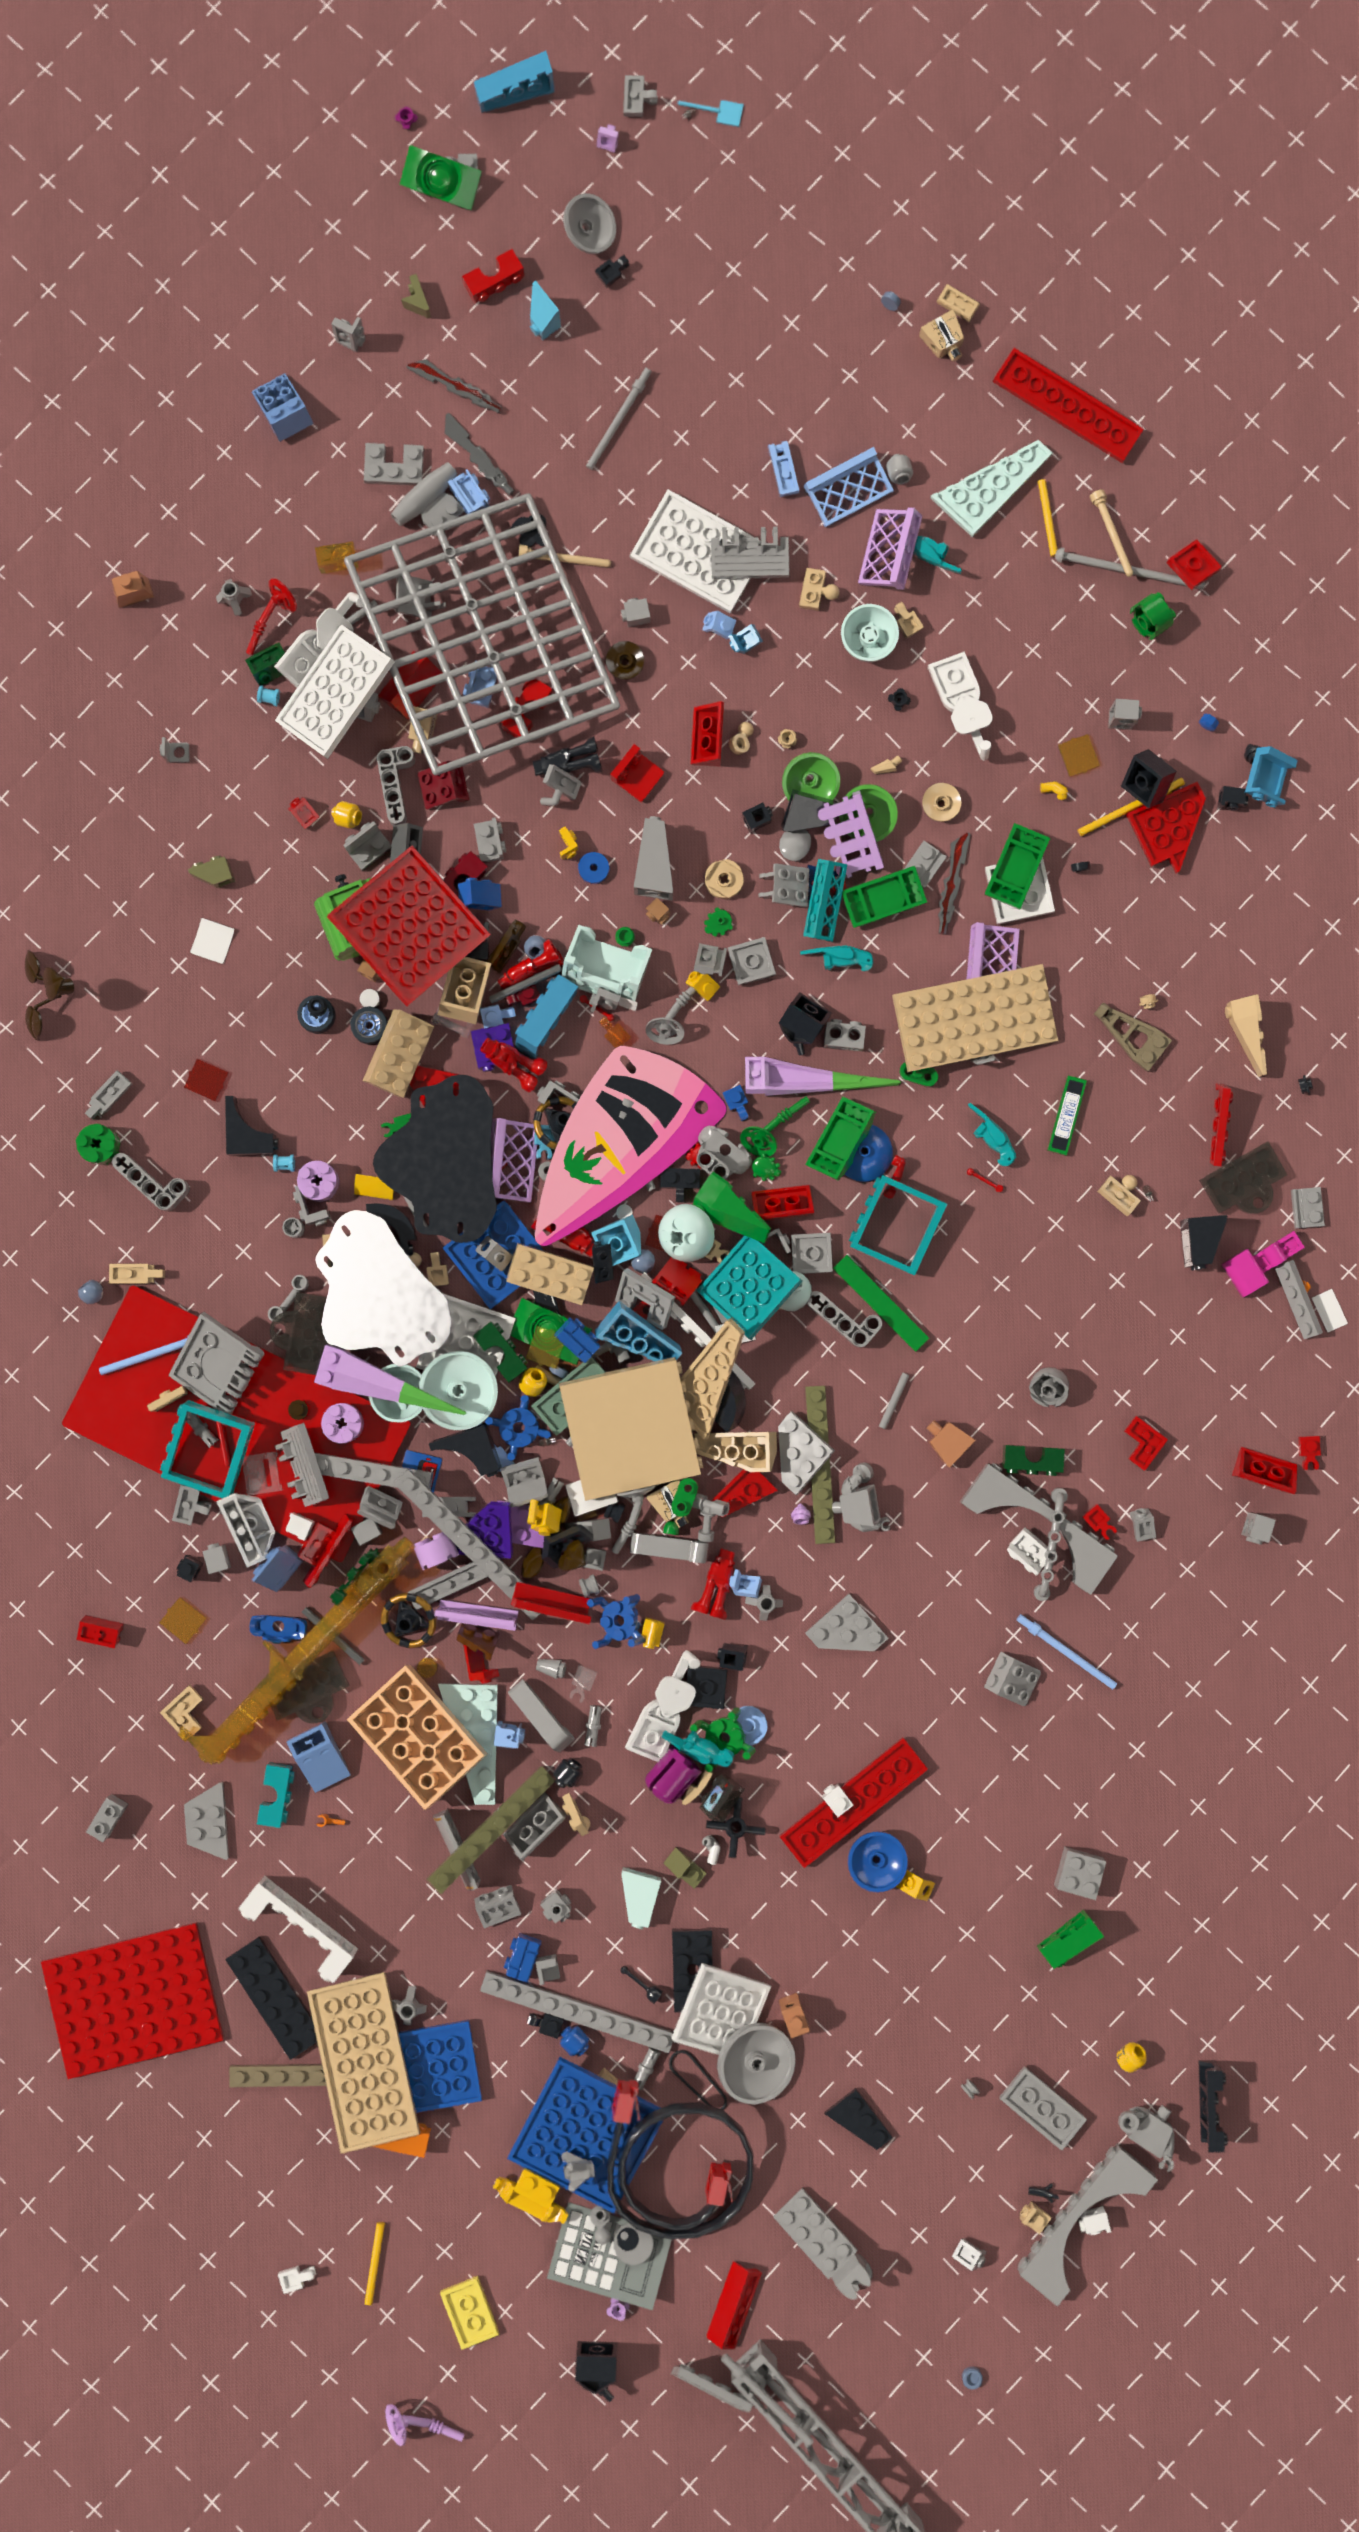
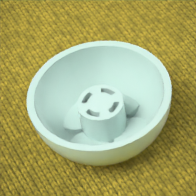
M865 604L854 608L845 617L841 628V638L847 652L854 658L864 662H875L888 656L895 648L899 637V628L894 616L884 607L875 604Z
M681 1204L670 1209L663 1216L658 1232L661 1246L665 1252L672 1258L683 1262L696 1261L706 1256L713 1246L715 1236L714 1227L709 1216L699 1207L690 1204Z
M391 1364L381 1369L416 1388L419 1386L421 1374L409 1365L397 1366ZM369 1396L374 1411L383 1419L391 1422L411 1420L422 1411L420 1406Z

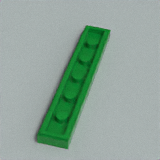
M848 1255L833 1268L914 1352L929 1339Z

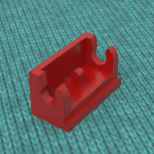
M85 1615L79 1622L76 1640L115 1649L116 1645L120 1642L121 1637L119 1635L123 1630L124 1624Z

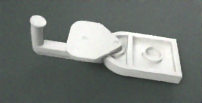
M349 592L336 609L328 608L324 610L316 621L317 630H307L301 633L274 666L296 688H298L341 624L353 632V626L343 616L354 602L358 607H363L358 594Z
M965 652L929 664L928 670L943 705L953 712L951 720L955 730L963 735L970 733L981 760L986 761L989 758L991 743L990 741L983 740L979 730L991 724L992 714L988 705L979 700L980 688Z
M686 1650L683 1652L673 1675L664 1677L660 1681L655 1692L656 1700L648 1703L642 1710L626 1743L625 1748L657 1762L666 1753L670 1743L661 1737L663 1732L667 1731L675 1735L680 1723L679 1712L690 1707L696 1694L695 1688L691 1684L682 1681L688 1665L692 1669L700 1666V1660L690 1651Z

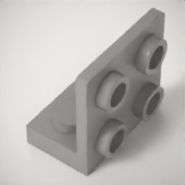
M374 821L364 824L360 829L361 831L356 835L352 834L343 845L362 871L388 852L392 846Z

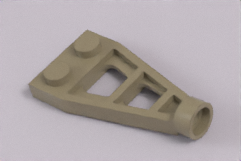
M1104 1002L1094 1013L1131 1060L1147 1072L1172 1041L1157 1028L1116 1011ZM1117 1019H1121L1130 1025V1028L1124 1035L1114 1028V1023ZM1137 1030L1147 1035V1041L1140 1049L1134 1048L1129 1041V1035L1132 1031Z

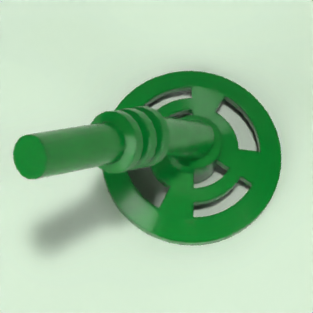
M807 1096L791 1107L785 1108V1111L782 1110L781 1113H777L778 1116L764 1128L755 1126L745 1128L740 1135V1141L745 1149L756 1156H761L763 1153L767 1154V1157L772 1156L777 1150V1141L770 1132L781 1122L785 1123V1120L788 1121L789 1117L792 1118L794 1113L809 1104L810 1101ZM747 1137H751L752 1142L755 1144L754 1146L748 1142ZM768 1147L771 1148V1149H769V1150H760V1148H761V1149H765V1148H768Z

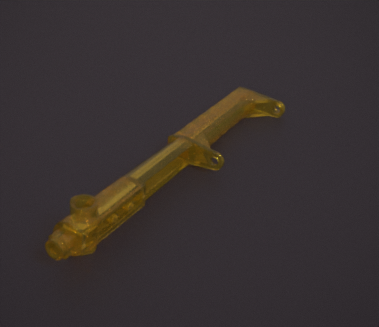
M405 1536L395 1546L388 1545L344 1591L347 1593V1596L338 1607L334 1605L287 1657H284L269 1641L264 1640L263 1645L270 1651V1672L211 1736H194L183 1726L179 1729L178 1736L185 1742L189 1741L199 1752V1758L205 1763L208 1762L210 1765L222 1763L227 1758L226 1753L230 1749H235L241 1743L240 1739L245 1734L248 1735L254 1730V1724L258 1720H263L269 1714L268 1709L272 1705L276 1706L283 1699L282 1695L296 1686L297 1683L295 1681L304 1678L301 1673L392 1580L399 1576L403 1568L409 1563L406 1558L414 1551L415 1545ZM388 1565L389 1570L385 1573V1567Z

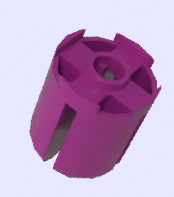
M672 1745L647 1773L645 1783L647 1788L659 1800L672 1804L680 1798L702 1772L699 1771L700 1768L690 1758H687L682 1753L680 1754L679 1749Z

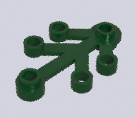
M378 1548L375 1550L370 1549L367 1554L364 1553L358 1561L362 1566L358 1569L353 1566L346 1575L349 1581L346 1584L343 1583L339 1589L336 1588L329 1598L332 1599L331 1602L337 1607L347 1596L346 1591L350 1585L356 1581L368 1564L373 1566L382 1554L378 1552Z

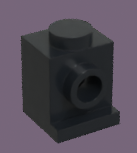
M1223 786L1219 790L1217 809L1221 810L1225 806L1228 810L1235 811L1242 807H1247L1249 796L1246 795V789Z
M763 802L742 812V818L750 834L770 824L772 821L771 817H773L770 807H765ZM761 816L762 820L756 821L755 817Z
M185 1555L176 1568L178 1570L176 1576L190 1583L194 1582L204 1563Z
M724 1643L723 1647L718 1649L717 1659L720 1660L719 1667L743 1671L746 1665L748 1645L739 1646Z

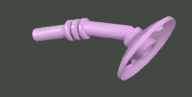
M393 2404L386 2406L387 2425L392 2438L399 2446L404 2445L406 2442V2427H408V2424L429 2428V2431L433 2430L434 2433L437 2431L438 2435L441 2433L462 2442L464 2433L443 2425L444 2422L439 2423V2420L435 2421L434 2418L431 2420L401 2415Z

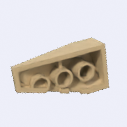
M776 1432L710 1433L709 1438L705 1440L699 1434H695L699 1445L696 1454L745 1469L749 1472H771L777 1453Z

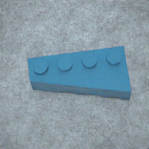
M547 51L474 81L481 113L555 92L553 71Z
M559 974L555 979L552 978L546 987L548 989L545 995L541 994L536 1001L538 1005L534 1010L531 1009L528 1012L526 1023L524 1025L520 1024L515 1032L517 1035L515 1048L530 1059H535L538 1056L539 1045L544 1046L550 1034L549 1030L555 1029L560 1020L559 1015L565 1013L577 994L578 986Z
M621 1301L617 1302L595 1329L596 1338L628 1349L632 1353L643 1355L654 1362L673 1357L677 1360L682 1354L678 1343Z

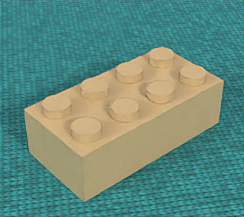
M394 1009L363 1081L392 1095L404 1098L434 1026L402 1010Z
M517 1243L506 1282L582 1305L594 1267Z

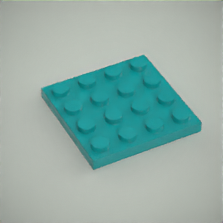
M744 1236L696 1291L727 1320L732 1318L745 1332L744 1335L749 1340H752L803 1280L759 1241Z

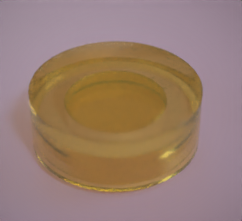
M426 1657L420 1660L417 1670L422 1677L429 1678L436 1673L438 1666L434 1659Z

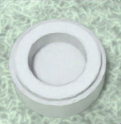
M366 989L361 993L360 1003L363 1007L371 1006L376 1008L379 1005L380 997L375 990Z

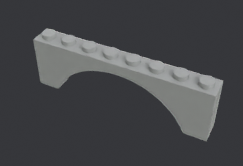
M994 1463L984 1466L960 1500L961 1504L976 1514L999 1506H1020L1041 1514L1053 1523L1051 1515L1054 1510L1049 1507L1051 1504L1042 1497L1040 1500L1034 1497L1035 1492L1027 1486L1024 1488L1020 1487L1017 1484L1019 1481L1010 1474L1007 1477L1001 1473L1003 1469ZM1056 1514L1055 1520H1060L1061 1514ZM1064 1518V1521L1060 1523L1059 1531L1064 1537L1072 1557V1583L1091 1595L1118 1556L1114 1553L1115 1549L1107 1543L1104 1546L1099 1543V1538L1091 1532L1086 1534L1082 1531V1525L1074 1520L1071 1523Z
M1119 2144L1109 2148L1103 2162H1099L1094 2167V2173L1091 2177L1086 2178L1082 2182L1079 2192L1070 2197L1068 2206L1058 2212L1056 2221L1052 2226H1047L1041 2240L1036 2241L1032 2245L1029 2255L1023 2257L1018 2264L1017 2269L1020 2276L1057 2307L1070 2292L1064 2275L1063 2255L1066 2240L1077 2219L1089 2207L1104 2198L1129 2193L1146 2196L1158 2181L1153 2172Z

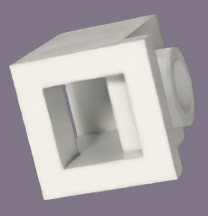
M1103 2206L1086 2210L1081 2215V2219L1078 2220L1081 2232H1086V2234L1096 2235L1101 2233L1102 2230H1106L1107 2233L1111 2232Z

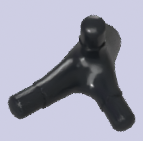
M1052 2183L1044 2188L1029 2187L1028 2195L1043 2197L1051 2203L1054 2202L1052 2198L1059 2199L1058 2195L1049 2192L1053 2187Z

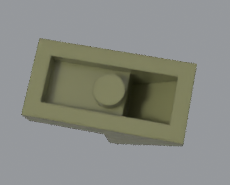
M417 274L409 276L411 284H408L411 296L401 299L402 305L409 311L425 318H430V310Z
M677 1847L664 1861V1864L678 1879L682 1878L694 1889L707 1874L703 1868Z

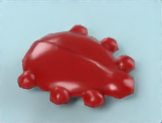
M699 1142L695 1144V1148L691 1147L689 1149L690 1152L686 1154V1159L691 1161L690 1164L692 1166L698 1165L696 1159L701 1147ZM702 1154L700 1156L702 1164L710 1163V1155Z

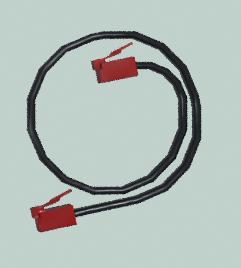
M618 2080L612 2106L613 2121L616 2124L607 2161V2189L617 2213L636 2230L665 2239L699 2238L723 2228L741 2211L753 2182V2150L743 2127L724 2110L700 2102L672 2103L648 2113L629 2131L619 2153V2184L630 2207L645 2220L639 2219L621 2203L614 2188V2165L623 2123H630L634 2100L638 2120H640L637 2098L638 2081ZM701 2114L722 2121L739 2136L746 2151V2175L734 2202L732 2201L730 2181L732 2173L731 2163L726 2162L722 2164L711 2162L705 2187L707 2204L698 2213L687 2218H670L652 2212L633 2196L625 2179V2161L634 2141L652 2124L673 2115ZM728 2187L730 2199L733 2203L718 2217L704 2222L712 2215L716 2205L723 2206Z

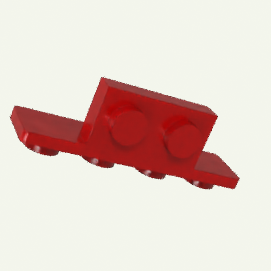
M344 1514L334 1530L317 1522L298 1552L297 1556L300 1559L312 1564L303 1579L307 1587L311 1588L313 1584L318 1582L320 1573L329 1564L332 1553L339 1548L342 1537L350 1530L352 1519L348 1515Z

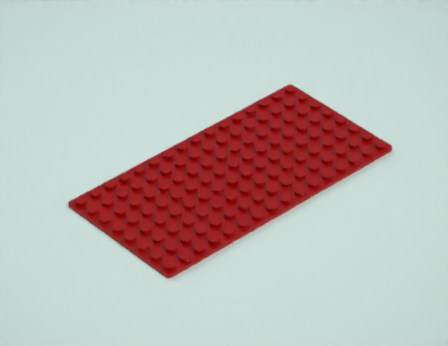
M130 1286L62 1421V1425L162 1475L160 1467L168 1455L166 1452L167 1445L173 1439L174 1434H171V1431L179 1419L177 1415L179 1406L190 1400L213 1408L189 1390L187 1395L156 1412H150L147 1405L160 1399L159 1395L167 1390L172 1392L182 1386L168 1376L182 1348L104 1375L100 1374L99 1368L188 1338L199 1317L137 1286ZM257 1346L264 1352L261 1361H259L257 1367L249 1366L254 1372L245 1391H242L241 1398L231 1395L237 1400V1405L234 1407L232 1415L255 1423L234 1494L260 1498L275 1531L301 1544H304L305 1541L297 1538V1535L286 1531L291 1518L289 1516L293 1512L315 1521L313 1528L317 1522H320L334 1530L344 1514L352 1519L351 1528L363 1522L365 1517L357 1514V1511L360 1508L365 1488L370 1486L379 1490L381 1485L322 1475L329 1499L305 1507L303 1499L306 1498V1495L295 1499L291 1497L297 1491L295 1487L288 1488L287 1483L298 1480L300 1477H295L290 1463V1461L294 1460L293 1458L282 1462L279 1460V1457L284 1455L283 1449L276 1450L275 1446L287 1442V1439H282L280 1432L304 1423L314 1453L391 1465L411 1422L409 1420L405 1422L385 1420L374 1411L370 1401L354 1393L334 1390L314 1383L315 1374ZM295 1400L304 1401L308 1406V1414L301 1420L293 1419L288 1412L289 1405ZM339 1403L351 1404L358 1408L362 1414L364 1427L361 1434L355 1440L347 1443H337L328 1439L323 1433L322 1417L325 1411L332 1405ZM197 1415L203 1423H207V1428L219 1439L216 1422ZM345 1418L339 1420L340 1428L347 1426V1423L344 1422ZM186 1422L171 1471L224 1488L230 1465L224 1466L219 1440L209 1448L199 1435L196 1436L194 1434L193 1428ZM224 1424L232 1462L241 1430ZM200 1491L201 1495L217 1502L222 1499ZM351 1528L342 1537L341 1544L337 1550H334L331 1559L337 1562L344 1561L355 1539Z

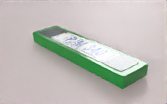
M1067 1076L1047 1151L1064 1156L1067 1155L1087 1080Z

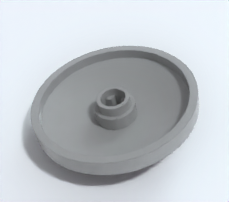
M766 2023L746 2025L736 2030L722 2046L717 2064L720 2082L734 2099L742 2103L760 2104L767 2102L779 2095L790 2082L795 2068V2053L788 2037L775 2026Z

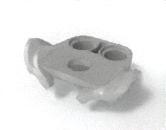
M706 1126L698 1137L701 1145L696 1159L698 1165L708 1174L715 1172L717 1167L723 1166L726 1169L725 1175L722 1176L723 1179H726L733 1173H744L752 1163L750 1154L741 1143L737 1147L726 1138L729 1135L728 1132L715 1126ZM723 1144H727L731 1148L730 1154L726 1156L722 1155L719 1151ZM702 1154L710 1155V1163L702 1164L700 1156Z

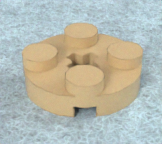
M731 860L716 861L706 871L705 886L714 897L726 900L731 899L740 892L743 886L742 870L737 863ZM725 874L728 875L729 882L720 883L719 877H724Z

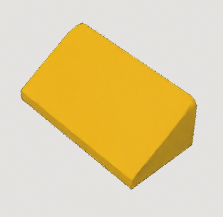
M355 1175V1195L393 1200L394 1190L382 1182L379 1177Z

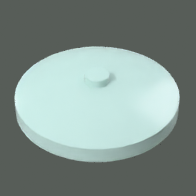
M464 1351L448 1352L432 1360L424 1369L418 1389L467 1413L461 1415L422 1407L430 1420L449 1430H466L482 1423L494 1409L498 1395L497 1381L490 1366L477 1355Z

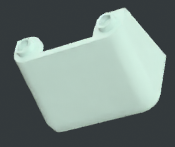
M578 925L564 960L562 976L577 985L580 990L597 994L599 988H602L621 997L636 1001L652 949L644 945L634 946L632 952L595 940L596 934L591 928Z

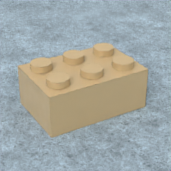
M465 957L448 971L438 1015L476 1024L491 963Z

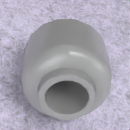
M895 454L886 464L890 481L898 485L906 484L913 476L914 471L910 458L906 455Z

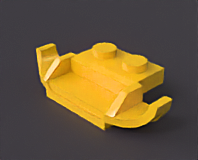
M526 2168L523 2169L517 2183L504 2177H498L493 2186L506 2203L537 2217L542 2222L559 2221L564 2224L568 2217V2212L553 2202L560 2186Z

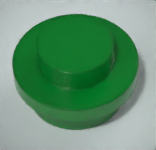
M622 927L617 930L615 939L620 946L627 947L634 942L635 935L632 929Z

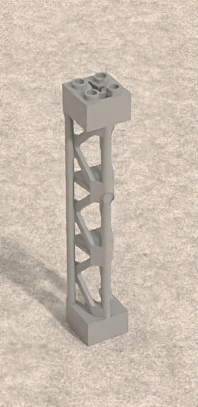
M761 2339L736 2361L737 2364L740 2363L745 2368V2372L764 2391V2387L767 2384L795 2415L793 2419L809 2435L812 2434L838 2463L836 2468L822 2464L812 2445L808 2446L796 2433L794 2441L782 2427L783 2425H788L767 2405L766 2409L754 2396V2392L740 2378L737 2379L731 2373L732 2383L758 2409L867 2532H876L870 2526V2523L880 2526L877 2532H925L922 2519L907 2502L901 2507L898 2506L779 2373L776 2356ZM802 2442L804 2443L810 2457L799 2446ZM826 2474L839 2478L838 2489L827 2478ZM855 2483L882 2512L880 2517L864 2512L852 2488ZM846 2491L848 2492V2494H849V2496H850V2498H851V2500H852V2502H853L855 2508H854V2507L852 2506V2504L844 2497L843 2494H844Z

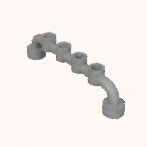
M1055 1488L1051 1492V1498L1056 1503L1055 1511L1051 1515L1053 1523L1051 1531L1048 1533V1550L1044 1553L1046 1561L1044 1570L1041 1572L1042 1583L1037 1585L1033 1591L1034 1596L1040 1601H1045L1049 1598V1584L1054 1578L1052 1572L1053 1562L1057 1560L1056 1545L1061 1540L1059 1529L1060 1523L1065 1518L1062 1513L1064 1502L1068 1498L1067 1492L1062 1488ZM1056 1514H1061L1060 1520H1055ZM1057 1533V1539L1052 1540L1051 1535ZM1049 1553H1054L1052 1559H1048ZM1047 1572L1051 1574L1048 1579L1044 1578V1574Z

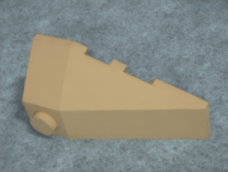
M1259 995L1230 1001L1227 1003V1007H1225L1226 1018H1229L1230 1025L1257 1076L1263 1077L1267 1074L1265 1050L1263 1047H1260L1264 1036L1263 1031L1259 1028V1021L1262 1020Z

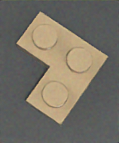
M191 1685L160 1712L186 1742L202 1728L189 1713L203 1700L202 1696Z

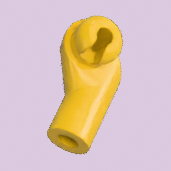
M1059 782L1040 783L1041 793L1054 792L1059 800L1067 798V787Z

